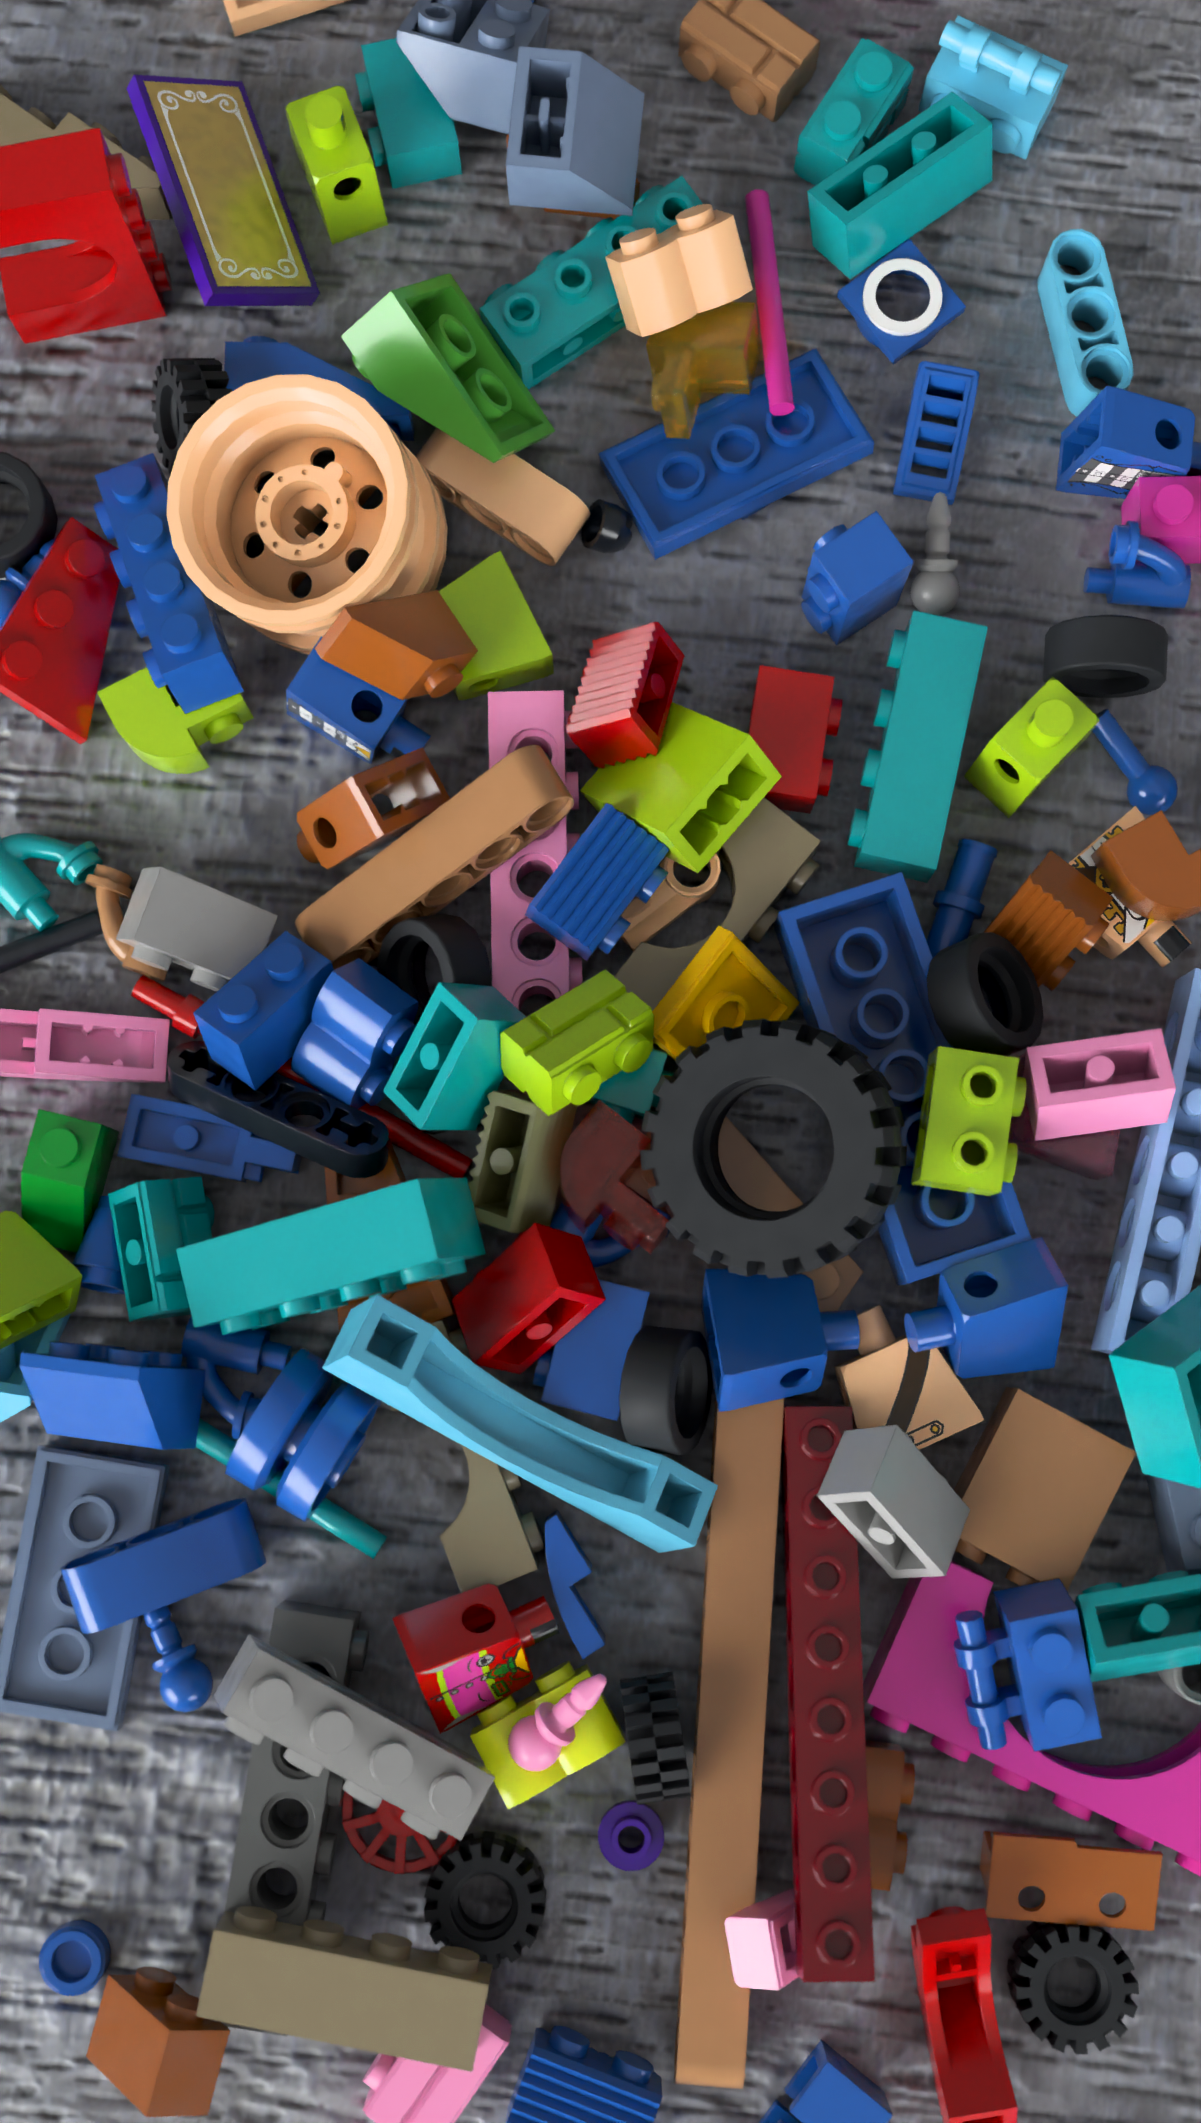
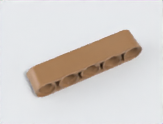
M529 745L519 748L504 757L308 906L295 920V927L305 944L331 960L334 970L358 958L369 964L379 956L382 941L394 924L408 918L435 915L561 821L571 811L575 801L541 746Z

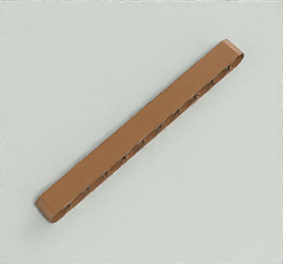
M715 1395L710 1481L718 1485V1488L708 1511L675 2040V2084L743 2089L750 1988L740 1987L734 1981L725 1921L738 1911L755 1904L784 1398L731 1411L719 1412Z

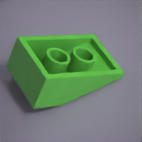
M451 273L391 290L341 335V338L352 352L354 365L365 378L373 383L377 391L493 463L529 447L555 432V429Z

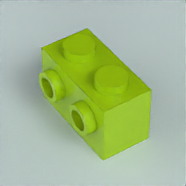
M938 1046L929 1054L911 1184L992 1196L1002 1191L1003 1182H1012L1016 1170L1018 1147L1016 1143L1008 1142L1011 1116L1020 1117L1026 1096V1078L1017 1076L1019 1058Z

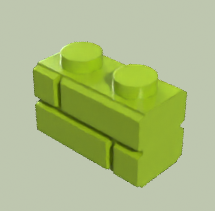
M605 969L500 1033L501 1069L504 1076L523 1093L527 1092L529 1099L548 1116L553 1115L570 1103L574 1105L584 1104L595 1095L601 1083L622 1070L626 1073L634 1072L647 1061L653 1051L654 1015L652 1009L632 991L628 993L625 985Z

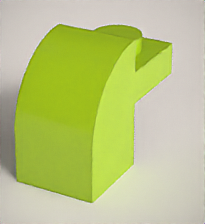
M147 667L97 692L116 730L135 754L155 769L173 774H189L209 768L210 766L199 746L208 741L211 744H218L235 737L243 730V723L254 718L241 693L185 714L180 705L178 706L168 685L159 689L156 687Z

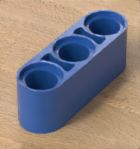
M239 1498L209 1507L88 1553L68 1562L60 1570L81 1632L87 1634L113 1627L248 1574L263 1566L267 1560L246 1498Z

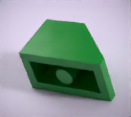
M39 1109L21 1171V1217L53 1247L77 1252L93 1213L98 1206L99 1197L103 1194L119 1131L99 1123Z

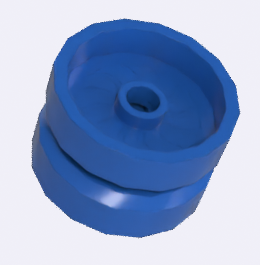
M301 1348L287 1363L256 1408L232 1451L225 1473L254 1491L269 1484L286 1461H288L289 1464L277 1487L276 1505L306 1522L315 1513L330 1490L338 1485L366 1439L367 1435L365 1433L381 1404V1400L345 1382L333 1393L325 1406L321 1407L332 1384L333 1374L322 1369L326 1360L306 1348Z

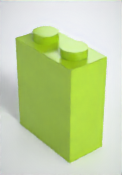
M672 702L657 755L647 753L646 758L637 756L635 761L626 758L625 764L618 761L615 762L614 766L605 764L604 769L599 768L580 789V792L598 812L601 811L606 803L613 805L617 811L622 812L628 819L633 820L637 826L644 828L649 835L655 836L660 843L665 844L669 849L666 854L667 858L699 873L782 776L749 734Z

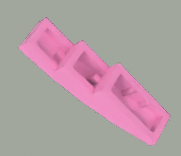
M0 1008V1076L165 1083L170 1019L42 1008L39 1011Z

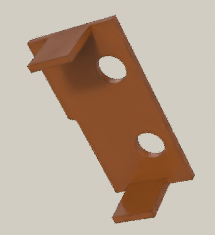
M983 1831L980 1871L987 1891L986 1916L988 1918L1154 1931L1163 1854L1161 1851H1149L1143 1848L1137 1850L1077 1845L1074 1838L995 1831H993V1836H991L990 1831ZM1028 1886L1040 1888L1044 1892L1041 1904L1034 1908L1022 1906L1018 1901V1896L1022 1889ZM1108 1893H1118L1124 1897L1125 1904L1120 1912L1110 1915L1100 1910L1099 1903L1101 1898Z

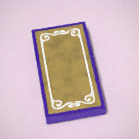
M134 74L126 89L204 306H312L320 295V291L243 82Z

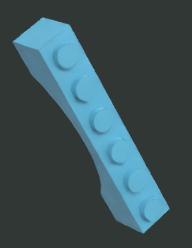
M379 1295L371 1297L350 1310L322 1369L658 1553L695 1547L718 1485L665 1455L633 1446L596 1432L528 1399L473 1363L453 1346L435 1326Z

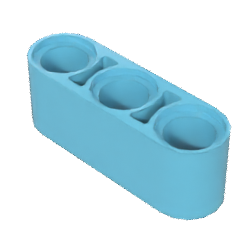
M1083 229L1067 230L1060 233L1053 240L1037 284L1065 402L1070 412L1077 417L1102 391L1090 384L1087 379L1088 377H1097L1103 379L1109 386L1127 390L1134 374L1133 362L1104 248L1100 240L1091 232ZM1060 265L1075 267L1081 275L1066 273ZM1074 321L1089 323L1096 332L1082 331L1074 324Z

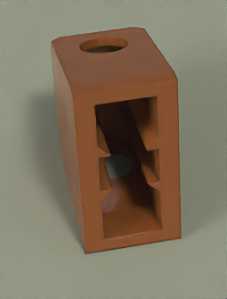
M422 747L349 777L298 811L297 822L302 830L297 835V846L306 860L314 864L320 863L321 866L329 870L373 850L412 828L448 801L450 797ZM377 794H383L391 800L394 808L380 815L371 798Z

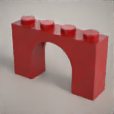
M100 127L1 146L0 248L42 240H77V242L60 247L0 258V274L8 317L24 344L166 317L162 292L172 291V285L163 252H158L150 221L145 222L137 189H131L122 153H110Z

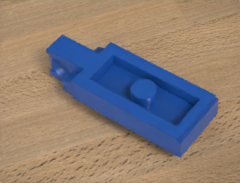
M131 1094L117 1154L118 1157L244 1183H246V1180L262 1183L265 1168L299 1174L302 1161L301 1155L198 1107L137 1094Z

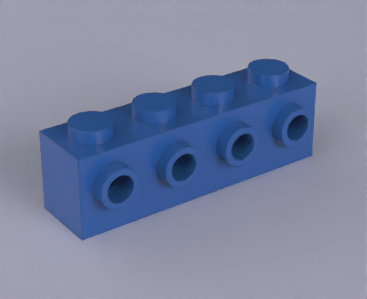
M154 453L96 474L95 478L103 501L95 503L94 510L107 539L116 538L119 549L110 552V558L124 588L132 586L135 598L126 601V606L141 638L149 637L152 649L144 651L143 657L156 687L159 689L168 685L185 714L244 692L213 601L186 574L173 547L167 520L168 481Z

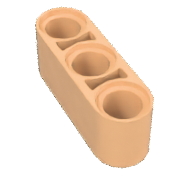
M436 428L416 455V458L429 472L441 497L543 564L555 566L591 515L585 503L573 492L515 454L493 463Z

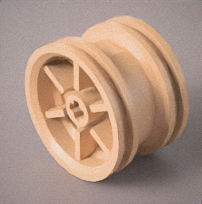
M274 375L246 383L217 400L194 423L177 452L168 481L167 520L173 547L186 574L209 599L284 648L309 655L319 638L325 635L345 607L435 591L445 563L448 526L442 498L427 469L404 445L385 420L364 398L341 384L311 375ZM324 450L333 451L335 454L334 462L327 464L324 469L313 465V459L319 452ZM268 474H274V475L265 483V485H264V487L262 488V490L260 491V493H258L257 488H258L259 484L261 483V481H262ZM376 489L382 492L383 500L378 507L369 510L362 508ZM321 522L328 526V528L319 537L313 531ZM260 535L265 544L264 550L258 557L249 558L246 550L247 543L252 536ZM356 550H365L369 553L368 559L356 573L352 572L348 566L350 554ZM309 575L312 581L310 593L304 598L296 597L293 592L304 578Z

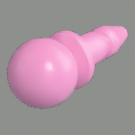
M596 1674L580 1681L571 1689V1693H567L555 1705L543 1702L536 1708L535 1715H529L520 1719L513 1726L508 1739L509 1752L515 1763L528 1771H541L553 1765L560 1755L562 1746H567L574 1740L575 1730L573 1726L586 1714V1710H590L597 1704L606 1686L607 1678L603 1674Z

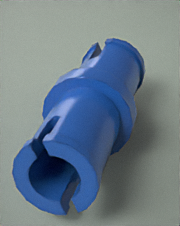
M959 839L958 849L944 891L938 890L933 901L937 911L927 938L932 958L940 950L967 939L973 920L981 919L985 906L980 903L994 858L998 854L997 849L971 839Z

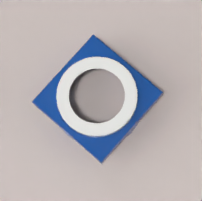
M910 239L838 290L837 298L855 318L857 327L862 335L871 344L880 348L893 365L911 351L928 344L939 330L964 313L966 308L965 304ZM905 274L921 280L930 290V302L926 311L920 317L906 322L895 321L884 315L877 305L875 296L876 288L884 276Z

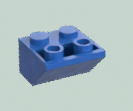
M50 1341L48 1354L21 1352L19 1367L47 1434L162 1450L196 1448L206 1370L181 1367L183 1354L143 1350L142 1352L125 1350V1347L56 1341Z

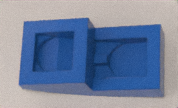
M556 1510L547 1516L545 1520L547 1568L560 1615L582 1659L605 1645L606 1635L574 1586L576 1582L592 1572V1564L560 1512Z

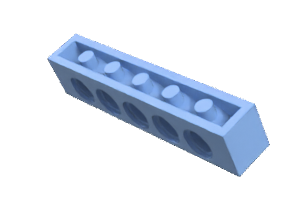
M1200 968L1191 970L1175 981L1163 1037L1176 1091L1167 1123L1147 1125L1141 1128L1091 1349L1110 1354L1191 1292L1201 1248Z

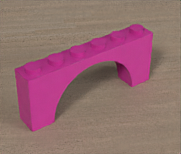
M952 1560L946 1576L909 1578L863 1682L864 1699L867 1703L873 1705L870 1716L902 1733L907 1732L911 1723L934 1735L930 1743L933 1747L962 1762L967 1763L971 1753L994 1763L991 1771L992 1775L1020 1790L1028 1792L1032 1782L1055 1793L1052 1800L1054 1805L1080 1819L1090 1821L1093 1811L1116 1822L1113 1832L1138 1847L1151 1851L1154 1842H1159L1177 1851L1174 1860L1177 1864L1201 1876V1722L1187 1736L1169 1749L1150 1758L1122 1765L1097 1766L1065 1760L1045 1750L1034 1752L1029 1740L1019 1734L1008 1719L1004 1722L1007 1744L996 1750L983 1749L980 1746L977 1727L971 1725L968 1720L965 1699L970 1695L966 1670L957 1665L954 1642L959 1638L955 1617L964 1611L977 1610L982 1613L984 1620L987 1600L994 1582Z

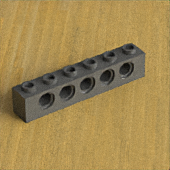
M284 1600L275 1607L269 1645L302 1663L312 1661L322 1664L328 1670L331 1679L349 1688L352 1670L363 1671L368 1649L369 1631L359 1630L360 1611ZM264 1736L260 1745L252 1743L225 1912L235 1913L236 1909L241 1906L261 1907L276 1913V1921L303 1926L306 1920H324L326 1902L316 1901L315 1899L319 1874L329 1876L331 1873L337 1834L326 1832L330 1806L341 1807L344 1795L342 1787L346 1779L326 1768L322 1770L319 1777L297 1768L283 1757L287 1747ZM286 1798L300 1801L307 1809L309 1816L308 1824L299 1828L285 1825L277 1814V1802ZM279 1867L291 1872L297 1882V1892L286 1896L273 1892L267 1884L266 1871ZM221 2022L226 2027L287 2036L286 2034Z

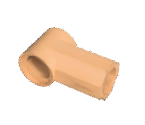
M717 853L706 864L710 870L709 878L698 887L682 885L673 874L675 867L679 863L667 857L662 860L659 866L669 872L666 878L646 904L635 897L621 915L631 923L621 938L633 952L641 942L647 943L694 905L708 900L715 893L720 881L721 872L720 859Z

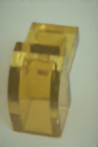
M729 302L714 309L697 313L674 327L650 335L646 347L653 377L652 406L654 411H661L666 438L690 439L702 392L750 394L761 352L755 303Z

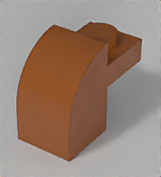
M1162 810L1108 839L1091 855L1092 860L1114 896L1134 913L1157 921H1176L1201 912V849L1189 855Z

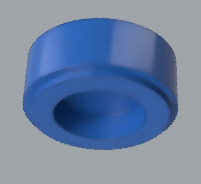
M73 1920L62 1924L47 1938L40 1951L39 1970L44 1982L53 1991L65 1996H77L88 1992L107 1971L111 1958L109 1941L105 1933L91 1922Z

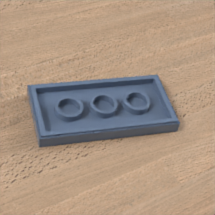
M49 1445L38 1446L0 1643V1712L118 1731L123 1727L143 1615L98 1632L82 1633L60 1569L76 1558L159 1527L170 1465Z

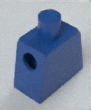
M1042 1237L947 1267L940 1274L937 1307L905 1314L904 1326L909 1345L915 1353L942 1347L955 1375L963 1379L1054 1368L1068 1284Z
M705 1269L701 1311L719 1412L731 1411L815 1391L822 1386L828 1357L827 1351L858 1349L860 1330L856 1311L853 1309L820 1312L814 1283L808 1276L795 1274L789 1277L768 1278L767 1275L755 1274L747 1277L730 1273L728 1269Z

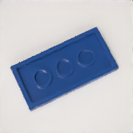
M816 348L789 361L794 410L787 415L775 416L770 413L766 375L763 373L599 453L602 469L655 560L873 454L874 440Z

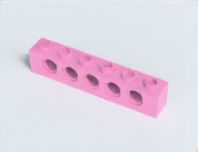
M564 690L488 692L489 769L519 748L539 745L551 757V764L575 801L571 810H579L578 772H566V749H578V746L575 745L567 734L566 725L568 716L572 711H565ZM567 815L490 873L492 986L520 1012L524 1001L532 995L544 994L555 1000L583 983L582 957L570 958V948L525 916L527 908L534 897L525 895L519 889L521 879L529 872L542 871L551 876L579 840L580 833H567ZM542 932L548 934L555 941V948L547 958L531 960L520 952L521 942L531 933Z

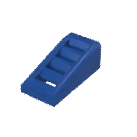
M929 361L919 363L911 392L893 495L932 502L935 494L941 492L945 494L948 505H953L980 376L978 371ZM922 414L953 419L955 420V425L949 426L923 421L921 417ZM922 440L951 446L950 452L916 446V441ZM912 463L946 469L945 478L910 472Z

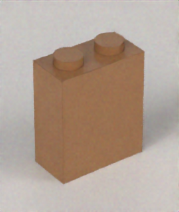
M1006 1387L954 1488L957 1495L970 1508L955 1551L980 1565L983 1564L987 1554L1010 1565L1005 1578L1019 1586L1059 1578L1068 1591L1136 1455V1451L1018 1388Z

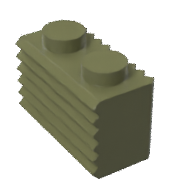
M519 1089L492 1091L486 1095L490 1104L484 1107L487 1117L481 1120L485 1129L478 1133L482 1142L475 1146L479 1155L472 1158L476 1167L470 1170L473 1180L468 1183L478 1222L511 1233L523 1232L534 1223L550 1227L577 1105L570 1103L553 1115L548 1116L529 1099L527 1092L523 1093Z

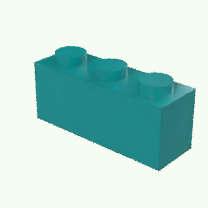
M952 91L807 191L813 247L849 279H852L992 181L993 123Z

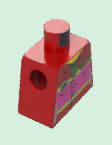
M489 1583L392 1618L440 1734L528 1685L534 1677L524 1649L559 1633L554 1616L544 1596L508 1611L498 1587L495 1584Z

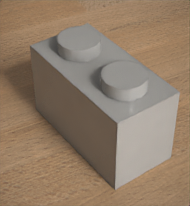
M162 866L142 868L116 940L134 947L131 955L133 959L167 971L171 962L193 970L190 978L191 982L218 991L266 949L278 915Z
M898 1425L844 1431L817 1494V1497L892 1579L946 1576L970 1508L951 1488L945 1477L938 1473L912 1443L911 1438Z

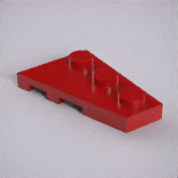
M71 517L64 524L0 627V692L81 745L88 738L120 580L110 558V552L117 550V548Z

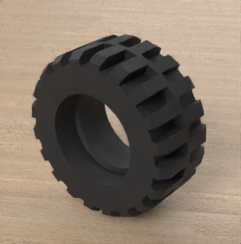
M757 1019L743 1021L742 1026L735 1028L721 1027L706 1034L707 1042L700 1047L688 1046L675 1058L679 1066L672 1076L662 1075L654 1088L653 1093L660 1097L656 1111H645L641 1129L642 1131L651 1132L650 1150H640L642 1170H652L656 1186L647 1189L654 1208L665 1207L671 1219L665 1226L677 1240H690L695 1245L694 1255L709 1264L720 1262L728 1265V1272L747 1277L760 1274L767 1275L768 1278H780L809 1272L840 1260L855 1251L857 1245L865 1238L872 1236L885 1221L882 1216L887 1207L895 1204L902 1185L898 1184L897 1181L900 1167L906 1166L907 1146H902L900 1127L905 1126L901 1108L894 1106L889 1095L892 1087L883 1073L875 1071L867 1062L868 1056L854 1045L840 1040L835 1034L816 1027L786 1020L769 1021ZM767 1085L789 1086L811 1097L826 1114L834 1140L833 1164L829 1177L822 1189L803 1205L786 1211H767L745 1203L736 1195L726 1181L718 1155L720 1129L729 1109L746 1092Z

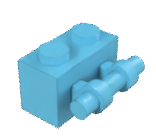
M958 15L955 22L948 21L939 41V45L942 47L927 74L918 111L923 112L953 91L993 123L992 149L994 151L1004 154L1011 153L1026 160L1056 101L1068 65Z

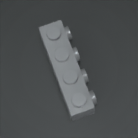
M250 1634L247 1636L214 1694L221 1712L228 1716L223 1725L234 1734L256 1745H260L264 1736L287 1747L283 1757L297 1768L316 1777L320 1776L324 1768L346 1779L342 1788L348 1794L373 1808H378L384 1799L403 1809L404 1813L400 1819L412 1829L436 1840L442 1830L461 1841L495 1779L494 1775L476 1757Z

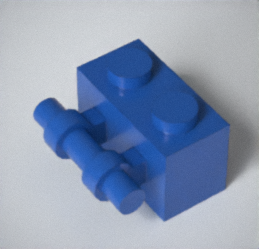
M1059 1578L994 1591L1000 1628L985 1630L983 1615L977 1610H969L957 1614L955 1619L959 1638L954 1642L957 1665L966 1670L970 1695L965 1699L968 1720L971 1725L977 1727L980 1746L983 1749L996 1750L1007 1744L1004 1722L1013 1716H1018L1034 1752L1102 1738L1078 1610ZM1007 1658L1012 1685L997 1687L992 1665L999 1659Z

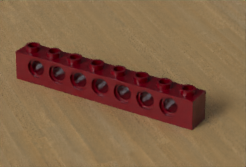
M852 1406L785 1407L783 1412L781 1481L796 1974L803 1982H875L858 1542L817 1497L844 1431L853 1430Z

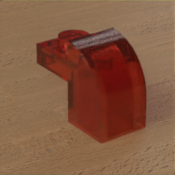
M601 1100L596 1103L575 1128L563 1149L560 1163V1194L562 1203L570 1220L583 1234L597 1217L602 1215L607 1219L603 1228L617 1242L632 1251L639 1245L652 1254L667 1235L668 1228L665 1225L669 1220L625 1186V1183L641 1165L640 1150H649L651 1139Z

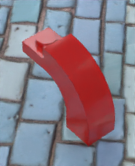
M957 1906L940 1908L932 1912L928 1917L916 1919V1925H911V1940L926 2042L943 2123H1017L1018 2106L1005 2060L993 2000L990 1972L991 1931L985 1908L968 1911Z

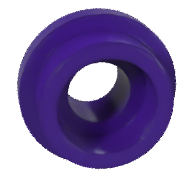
M626 1800L613 1805L603 1815L599 1824L598 1843L600 1850L610 1864L624 1871H638L650 1866L660 1855L664 1844V1828L659 1815L647 1804L637 1805L636 1800ZM627 1826H635L644 1834L642 1843L635 1848L623 1846L618 1839L621 1830Z

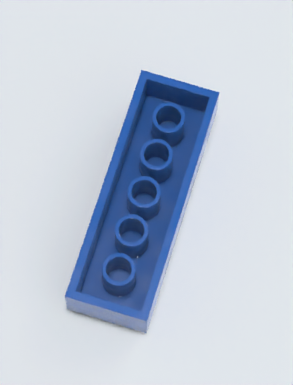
M899 872L779 911L773 927L807 1025L835 1034L837 1038L845 1043L854 1045L868 1056L867 1062L875 1071L882 1072L892 1087L889 1095L894 1106L901 1108L905 1126L900 1127L902 1146H907L906 1166L900 1167L897 1183L902 1186L896 1202L887 1207L882 1216L885 1221L878 1228L897 1286L942 1273L947 1267L1031 1240L1032 1238L1012 1182H1003L1002 1191L992 1196L911 1184L928 1056L938 1046L953 1047L947 1042L936 1024L928 1000L926 978L930 962L933 958L903 873Z

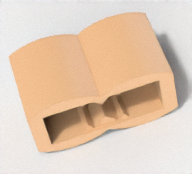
M711 204L697 205L678 213L675 216L677 224L662 233L657 234L655 228H644L631 232L619 240L621 248L610 253L605 258L628 331L641 337L652 335L674 327L697 313L734 301L753 290L733 214L717 209L713 210Z

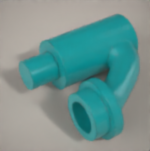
M18 833L4 838L0 836L1 904L16 920L28 918L39 932L53 926L58 920L59 915L46 902L50 896V891L23 861L28 858H37L58 862L56 873L62 879H69L74 885H80L85 882L88 874L93 875L97 864H103V860L97 855L98 847L92 841L76 846L72 843L33 833Z

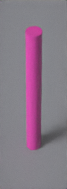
M758 189L749 192L745 196L769 409L770 413L775 416H784L794 410L793 392L769 194L765 190Z

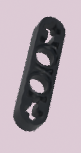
M204 1041L182 1043L175 1047L168 1055L169 1088L172 1094L180 1100L344 1176L367 1178L377 1175L385 1168L388 1162L389 1130L376 1117L277 1072L269 1077L258 1089L254 1090L210 1058ZM246 1090L259 1091L266 1095L265 1098L256 1102H244L234 1096ZM297 1115H311L318 1118L321 1122L311 1127H298L288 1122V1120Z

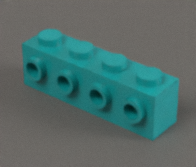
M682 175L665 187L663 185H656L643 193L633 207L632 216L620 215L616 219L608 217L599 221L589 230L584 240L565 252L562 250L552 252L538 264L535 272L515 285L507 283L500 286L489 295L485 304L479 308L481 320L528 390L626 326L605 257L621 248L619 240L623 236L644 228H655L657 234L662 233L677 224L675 216L678 213L703 204Z
M913 610L905 631L894 629L886 661L887 667L896 668L892 690L881 689L873 726L884 728L879 750L868 748L860 780L861 786L871 788L866 810L855 808L847 840V846L858 848L854 867L889 875L902 872L904 878L925 883L929 881L937 870L988 626Z
M1172 1571L1154 1576L1148 1580V1583L1122 1587V1584L1119 1582L1103 1583L1091 1586L1083 1590L1081 1595H1077L1074 1604L1078 1610L1091 1682L1201 1663V1574L1189 1576L1187 1571Z

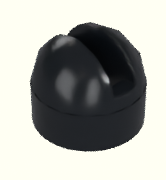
M601 499L594 501L589 508L591 515L582 527L583 546L601 553L612 554L625 549L632 538L630 529L633 523L629 513L617 504Z

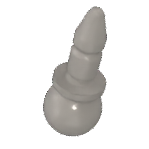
M941 492L935 494L926 517L928 531L925 535V553L927 557L925 559H915V567L920 572L913 579L910 588L911 600L917 610L937 616L949 612L956 605L960 594L959 582L952 573L958 567V560L947 558V554L950 552L951 533L948 528L951 526V513L947 498Z

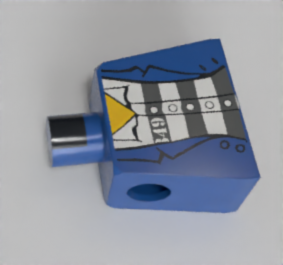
M1106 386L1061 433L1056 491L1126 499L1139 477L1201 476V443L1193 441L1195 415L1191 409L1117 387Z
M322 636L319 638V640H318V642L316 643V645L314 646V648H315V647L317 646V644L320 642V640L322 639ZM314 648L286 689L287 714L370 764L375 760L381 749L397 758L422 747L425 749L431 738V735L402 717L408 699L400 700L322 660ZM366 710L374 713L378 719L373 722H363L357 719L354 714Z

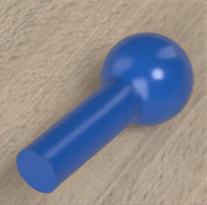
M1108 709L1098 713L1097 717L1100 721L1092 732L1129 780L1127 784V797L1132 807L1136 806L1145 815H1153L1161 810L1163 812L1168 810L1175 802L1178 793L1177 782L1172 773L1161 766L1149 765Z

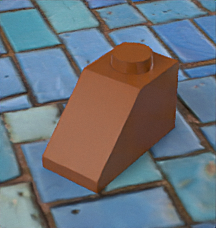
M438 590L345 607L314 648L322 660L400 700L427 694L432 698H438L449 693L460 684L463 679L461 671L478 652Z

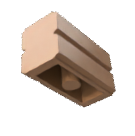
M699 0L683 19L680 26L678 56L682 58L683 65L687 71L696 79L703 82L712 79L728 90L731 99L740 110L753 116L759 112L773 123H776L792 103L794 96H797L813 77L817 66L821 41L763 0Z

